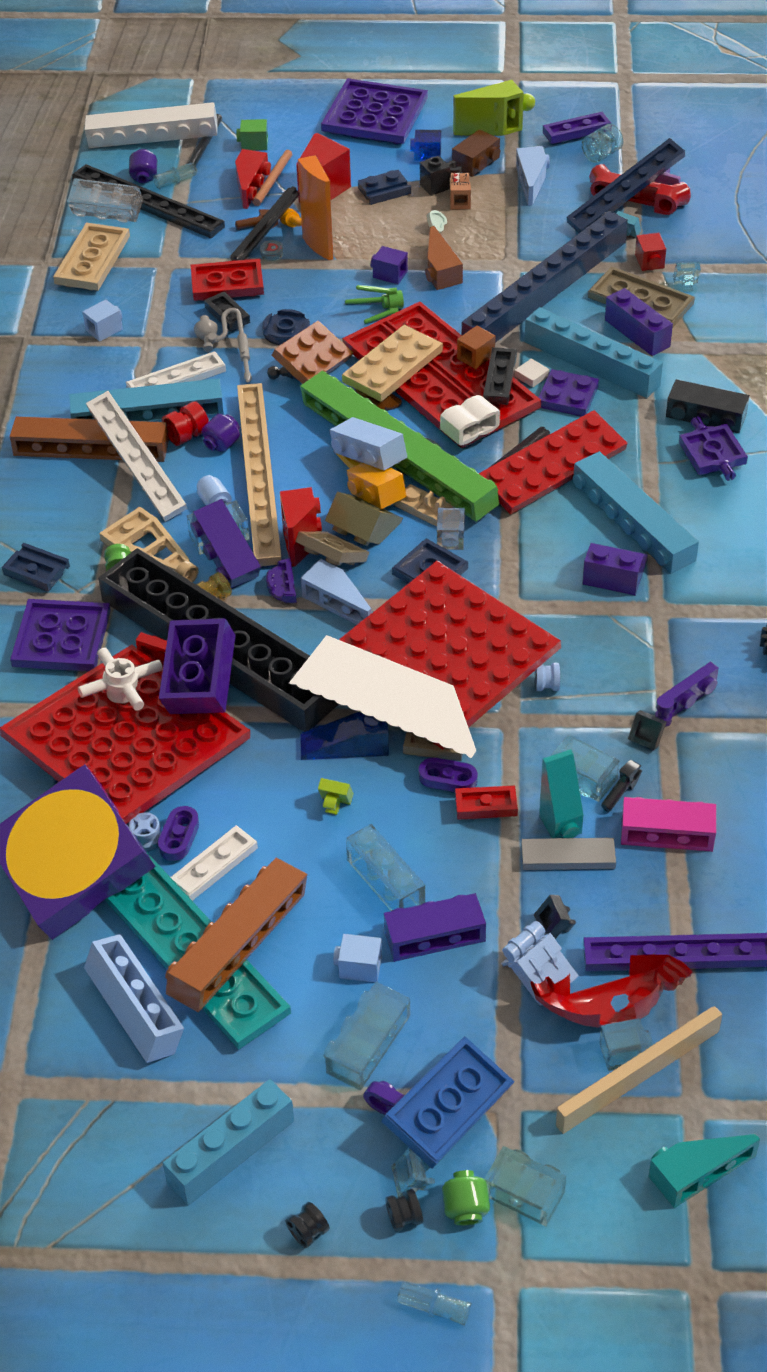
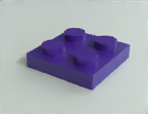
M551 369L538 397L541 399V408L582 417L588 413L599 387V379Z

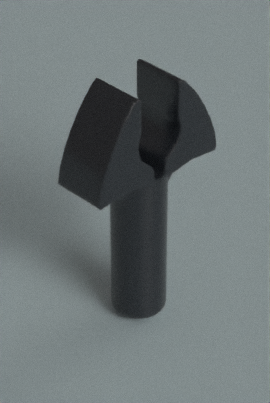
M630 760L619 770L620 779L601 804L605 811L610 812L627 788L630 790L634 789L642 773V770L639 769L641 767L640 764Z

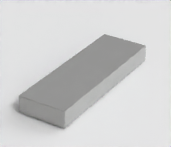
M614 838L522 839L521 842L523 870L616 868Z

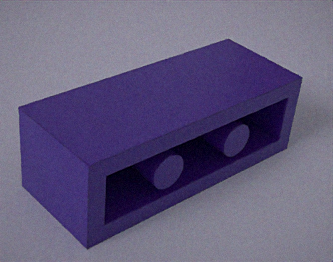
M626 288L606 297L605 321L651 356L671 346L673 323Z
M220 499L193 511L192 522L190 523L191 530L196 538H201L204 544L203 550L208 560L214 561L219 580L222 583L226 582L231 590L258 577L261 566L224 501Z
M473 893L457 895L453 898L436 902L429 901L409 908H396L390 912H385L384 932L393 962L486 942V921L477 895Z

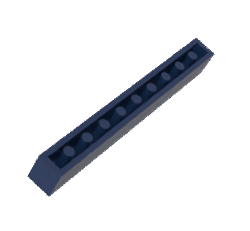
M608 211L463 320L461 335L463 336L475 326H479L496 336L495 343L525 321L539 307L542 308L626 243L628 219Z

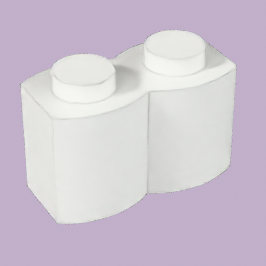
M473 396L465 400L461 405L446 409L440 415V430L459 445L468 444L479 435L492 432L500 423V411L482 396Z

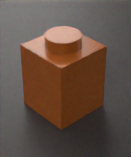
M475 326L457 339V359L477 369L490 359L492 347H495L496 336L479 326Z

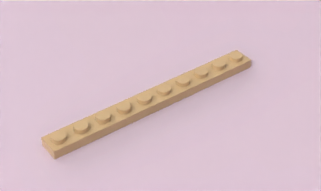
M262 383L237 385L253 552L260 566L278 565L277 562L281 560V550Z

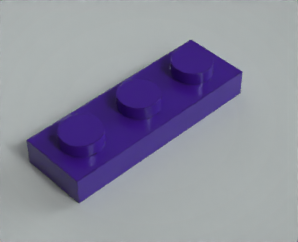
M603 112L543 125L542 133L551 144L561 143L562 141L579 139L584 136L611 130V122Z

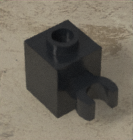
M440 156L421 161L420 186L430 196L450 190L451 173H461L462 168L460 166L456 168L455 161L446 163Z

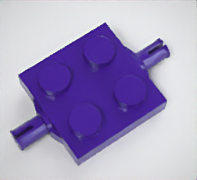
M696 417L693 418L691 425L695 430L679 435V444L698 475L721 471L727 481L733 480L736 477V473L732 468L746 465L748 459L740 443L727 424L707 427L703 424L700 417H697V419Z

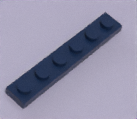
M671 138L667 139L566 217L567 223L578 233L582 232L608 211L614 212L685 157V150Z

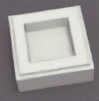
M533 359L528 360L515 369V377L531 387L546 379L550 373V369Z

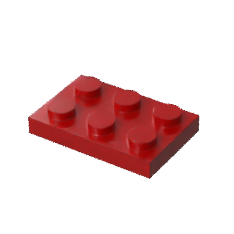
M260 259L190 265L194 301H204L222 292H225L231 298L264 295Z

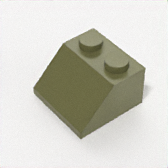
M338 491L325 519L326 522L333 525L332 530L346 536L349 532L355 535L354 541L366 546L370 542L380 544L403 520L402 517L385 509H380L359 497Z

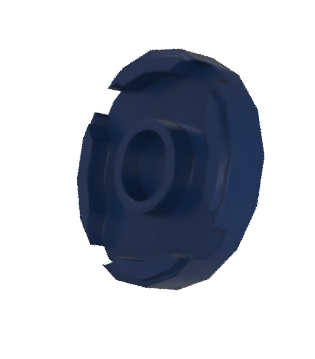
M282 309L273 316L272 313L267 315L263 320V335L272 344L281 345L309 327L310 321L300 311Z

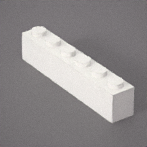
M204 103L86 115L85 134L88 147L99 148L217 136L215 104Z

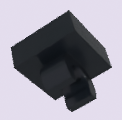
M640 710L635 715L628 739L655 750L659 746L667 721Z
M549 895L533 914L536 921L544 927V935L551 933L555 939L562 931L569 932L576 924L575 920L570 919L568 914L570 908L563 904L560 895Z

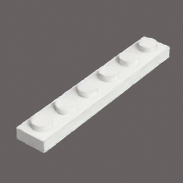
M109 391L87 402V408L163 520L166 522L187 509L186 503Z

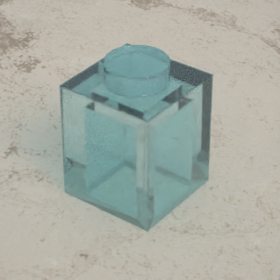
M640 1018L601 1025L599 1044L608 1071L617 1069L653 1045L649 1030L644 1031Z

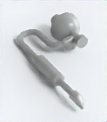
M229 308L223 312L221 316L223 333L220 336L216 335L218 330L217 324L209 320L207 315L201 316L200 321L194 326V332L199 339L205 341L203 345L204 351L210 352L213 350L212 343L223 340L227 335L226 316L230 313L237 315L239 329L237 339L240 360L244 363V379L247 383L252 380L248 364L250 354L247 335L243 330L241 312L236 308Z

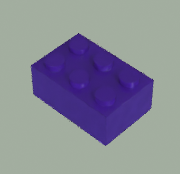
M226 619L170 621L159 700L169 714L226 712L235 634Z

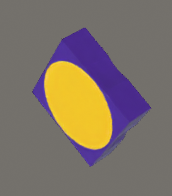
M86 764L0 823V865L37 925L52 940L87 916L103 900L121 892L156 867Z

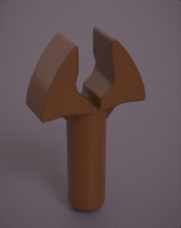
M259 209L258 217L236 221V229L255 227L269 210Z

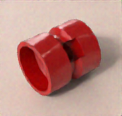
M193 401L181 407L179 413L173 411L163 416L162 422L167 423L169 440L174 445L180 446L190 441L192 436L197 437L201 435L202 428L209 422V419L202 406Z

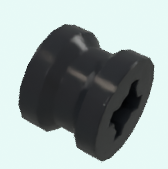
M413 1189L405 1191L404 1195L400 1197L391 1195L385 1198L389 1219L395 1232L403 1230L405 1225L411 1223L415 1226L423 1223L421 1207Z
M311 1202L305 1203L299 1214L290 1215L285 1220L292 1236L304 1248L311 1246L318 1234L324 1235L330 1229L324 1215Z

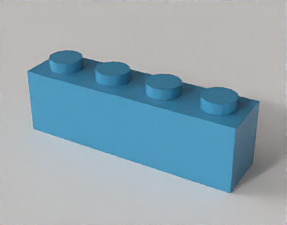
M271 1079L267 1080L162 1162L167 1184L189 1206L294 1122L292 1100Z

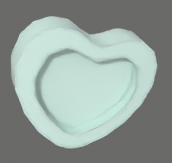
M436 210L427 214L429 227L435 226L439 233L444 230V225L447 224V218Z

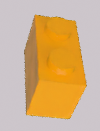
M360 463L347 470V486L351 494L380 509L406 497L403 474L390 467L386 470H381L365 463Z

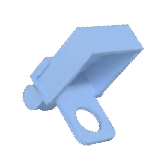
M534 921L523 928L517 937L508 941V944L502 949L507 959L501 964L503 967L508 965L509 968H512L538 1005L541 1006L542 1004L534 996L530 984L531 981L539 984L545 980V977L549 976L554 983H557L570 974V983H572L579 975L560 950L562 948L552 934L544 935V927L539 922Z

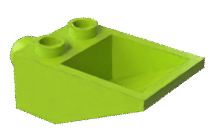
M513 80L453 95V134L457 136H471L480 129L493 136H504L522 131L523 111H530L534 108L535 98L531 94H524Z

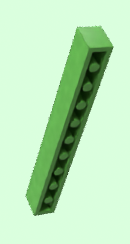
M322 370L300 386L304 405L335 426L354 417L402 433L407 458L393 466L440 498L442 496L445 497L446 502L475 522L499 505L498 488L492 480H487L478 474L474 468H469L460 462L457 457L451 456L442 450L439 445L433 444L424 438L421 433L413 431L403 421H398L389 415L386 410L380 409L368 398L362 397L353 388L341 383L336 377L330 376Z

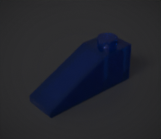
M357 712L301 733V760L389 756L388 723L386 721H379L374 716H367L362 712Z

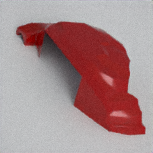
M630 955V976L571 994L570 974L557 983H554L548 976L539 984H535L533 981L530 984L536 1000L551 1012L584 1026L606 1028L616 1025L635 1024L649 1014L650 1010L657 1004L663 990L674 991L678 985H682L684 980L692 975L693 971L684 962L670 955ZM628 995V1005L619 1012H615L611 1005L614 996Z

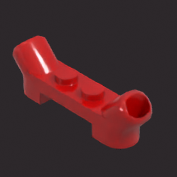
M604 164L595 166L589 175L590 182L592 183L590 187L592 195H596L621 174L610 172ZM651 182L628 201L653 206L654 213L670 215L676 211L677 207L689 203L691 191L684 182L674 185Z

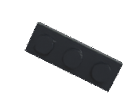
M492 347L483 398L491 404H509L517 349Z

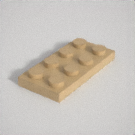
M86 222L53 276L54 284L99 291L130 237L129 229Z
M403 325L342 374V382L381 402L443 351V343Z

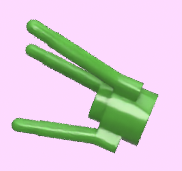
M357 285V290L386 294H382L381 297L345 300V304L382 302L383 309H388L365 319V324L398 312V309H403L404 307L403 293L401 290H397V288Z

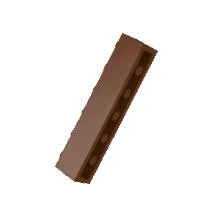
M15 417L10 433L13 456L123 460L95 419ZM129 421L156 461L164 462L169 444L167 423Z
M277 857L268 866H263L258 872L256 879L250 885L246 884L234 903H228L225 906L219 919L215 923L210 922L204 930L203 936L197 942H191L184 956L178 962L174 961L168 967L165 974L167 979L166 995L199 1012L305 894L308 874Z

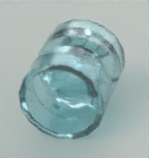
M606 124L582 140L583 153L593 163L602 161L620 150L623 146L622 133L613 124Z

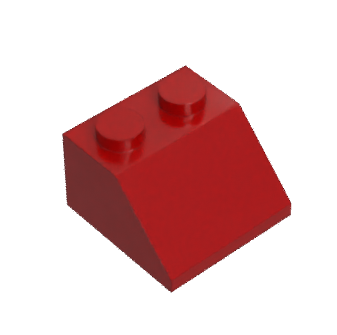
M312 487L280 491L282 528L288 558L291 560L292 567L297 566L309 554V552L304 550L305 546L295 542L298 533L322 531L321 519L316 517V514L321 513L319 497L314 498Z

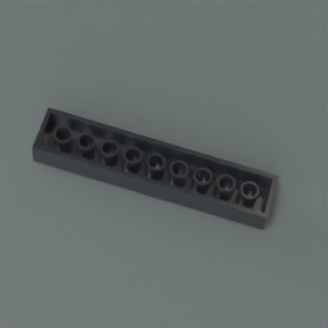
M136 548L98 578L101 597L104 603H110L112 608L166 641L170 621L226 619L235 634L229 684L303 732L307 733L339 705L335 700H328L322 695L312 693L310 690L301 689L296 684H289L310 655L139 548Z

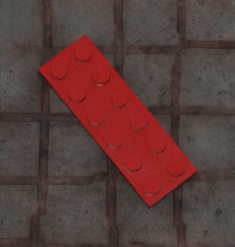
M593 410L479 474L496 484L498 488V501L511 515L573 480L574 464L599 451L606 458L610 459L626 450L628 443Z

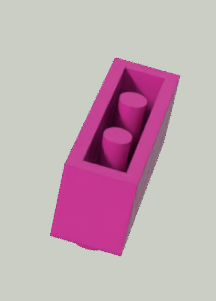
M624 797L621 845L713 852L716 837V804Z

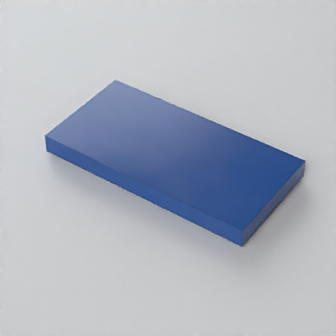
M464 1036L384 1115L381 1122L433 1169L506 1093L515 1081Z

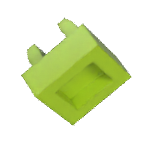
M324 778L320 779L318 791L321 798L324 799L323 808H326V813L337 815L340 803L351 805L354 794L350 784Z

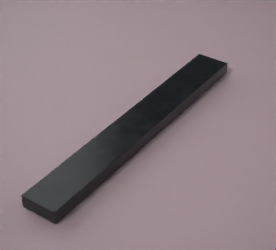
M85 164L72 174L73 182L208 238H213L225 228V222L222 219Z

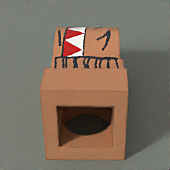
M451 173L450 210L471 209L469 173ZM464 199L466 202L457 203L455 200Z

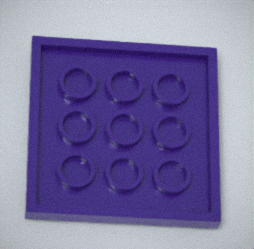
M347 78L321 123V131L331 134L350 135L351 137L369 138L374 141L382 140L394 144H404L428 99V90Z

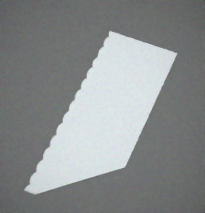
M326 635L289 682V684H296L301 689L310 690L316 695H322L328 700H335L340 705H347L352 710L361 711L367 716H374L379 721H386L391 726L400 727L406 732H413L418 737H425L433 743H440L445 748H452L455 752L466 754L470 758L476 752L453 685Z

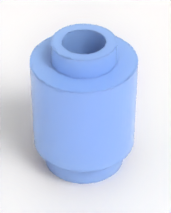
M207 475L198 481L197 494L206 506L222 499L228 508L232 498L218 478Z

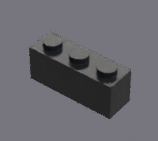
M675 379L667 400L666 417L690 423L693 418L696 417L697 419V417H700L705 426L716 427L727 424L732 432L740 433L747 415L750 395Z

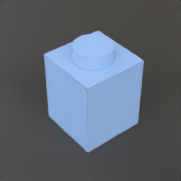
M107 300L82 311L85 330L99 342L123 330L121 310Z
M343 934L341 946H335L333 964L339 967V978L377 983L382 960V939Z

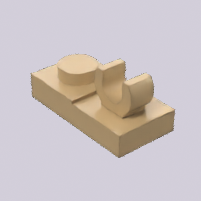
M411 484L405 488L406 497L395 502V507L437 527L453 513V506L446 502L445 497L442 496L438 499L433 496L434 493L432 491L428 493Z

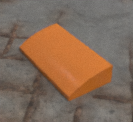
M316 155L298 159L302 237L306 244L318 255L327 260H333L330 180Z

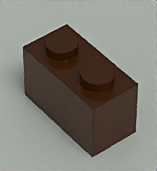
M480 129L452 148V161L456 162V168L460 166L462 173H469L471 177L475 176L500 158V138Z

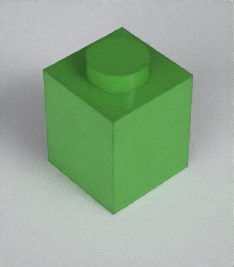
M267 119L241 120L240 129H236L237 142H241V150H268Z

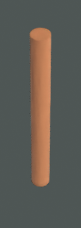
M290 150L284 151L257 192L254 201H252L255 206H260L292 157Z

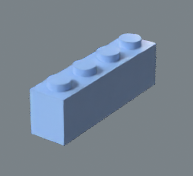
M119 934L93 941L84 969L146 1063L175 1054L184 1027L125 940Z

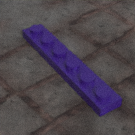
M767 933L584 937L585 971L630 970V955L656 954L670 955L684 962L690 969L767 967Z

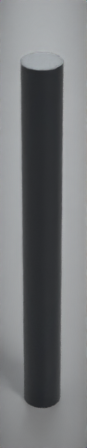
M216 114L217 128L222 121V116L220 114ZM213 136L202 137L187 164L190 169H195Z

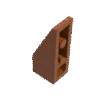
M431 226L428 246V268L425 269V275L428 282H431L436 290L463 283V263L436 227Z

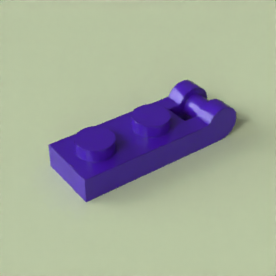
M710 661L659 696L656 702L657 711L655 717L667 721L665 725L667 727L671 724L673 716L683 709L692 707L696 700L705 694L712 693L718 683L719 667Z

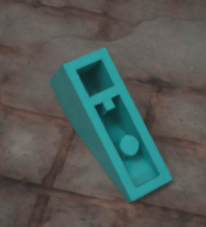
M570 749L543 758L539 817L552 839L574 838L582 834L584 814L574 753Z
M756 1134L678 1142L669 1149L663 1147L652 1156L648 1177L673 1208H676L756 1157L760 1138Z

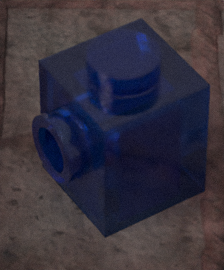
M415 130V138L410 139V152H414V161H424L436 156L441 157V130Z

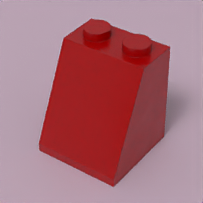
M315 133L300 158L316 155L330 180V197L332 200L351 188L350 149L319 133ZM297 162V164H296V168H297V184H298V192H299L298 201H299V203H300L299 173H298V162Z

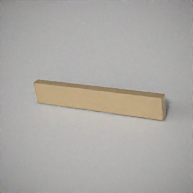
M715 1006L709 1008L558 1106L556 1127L562 1134L566 1133L717 1034L720 1029L722 1013Z

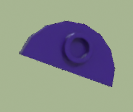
M290 558L277 562V566L267 572V589L277 600L286 603H297Z

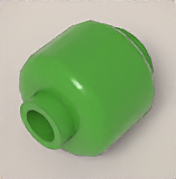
M462 1170L454 1172L453 1179L446 1181L442 1186L444 1213L449 1219L454 1220L455 1225L465 1226L481 1223L483 1221L482 1217L490 1211L488 1184L483 1178L474 1176V1171Z

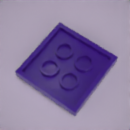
M28 599L10 658L12 667L72 671L92 670L98 663L99 657L97 652L102 647L111 612L110 603Z

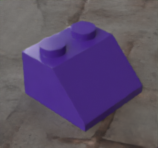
M590 543L584 560L582 584L636 596L648 555Z

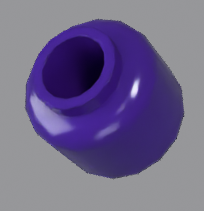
M139 149L133 152L129 157L130 177L139 183H147L154 180L157 176L158 160L156 155L147 149Z
M228 414L215 415L202 428L203 443L212 451L224 452L228 450L239 439L240 426L238 422Z

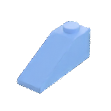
M543 146L516 148V170L528 206L533 205L546 178V168L550 167L549 155H545Z
M320 559L301 577L302 597L356 625L371 614V607L345 572L336 565Z

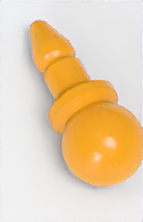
M288 208L280 218L281 223L289 227L302 226L299 214L291 208Z

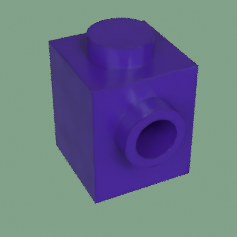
M382 246L371 258L370 266L373 268V278L399 284L408 272V252Z

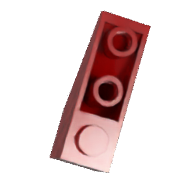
M242 149L235 160L236 177L243 208L248 209L251 202L254 201L257 191L263 185L265 177L270 174L271 163L268 162V154L266 152Z

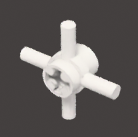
M107 648L98 650L97 655L105 665L103 679L79 686L78 692L80 697L83 698L107 690V696L111 701L115 703L130 702L135 710L142 709L144 702L136 692L138 679L162 671L163 668L160 660L134 667L130 660L124 658L114 659Z

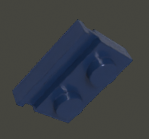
M391 170L387 173L358 180V189L366 199H369L370 205L411 194V185L407 184V180L399 170Z
M23 543L21 550H16L2 566L3 575L49 592L63 576V571L69 569V559Z

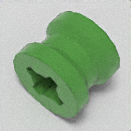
M113 544L105 549L106 571L131 553L128 546Z

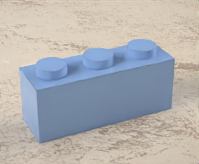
M354 417L330 429L332 448L339 455L381 470H386L407 458L402 433Z

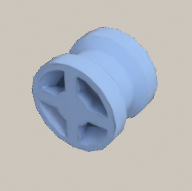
M552 663L550 666L542 664L535 670L536 691H543L545 688H551L553 691L560 690L559 663Z
M139 813L129 822V828L145 851H151L158 847V839L161 834L159 820L151 813Z

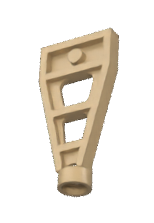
M138 507L99 533L100 540L107 546L124 544L130 548V552L139 548L191 582H194L198 576V567L190 562V559L159 520L141 507ZM147 533H151L156 538V541L146 548H140L132 544ZM164 548L173 553L164 560L154 556Z

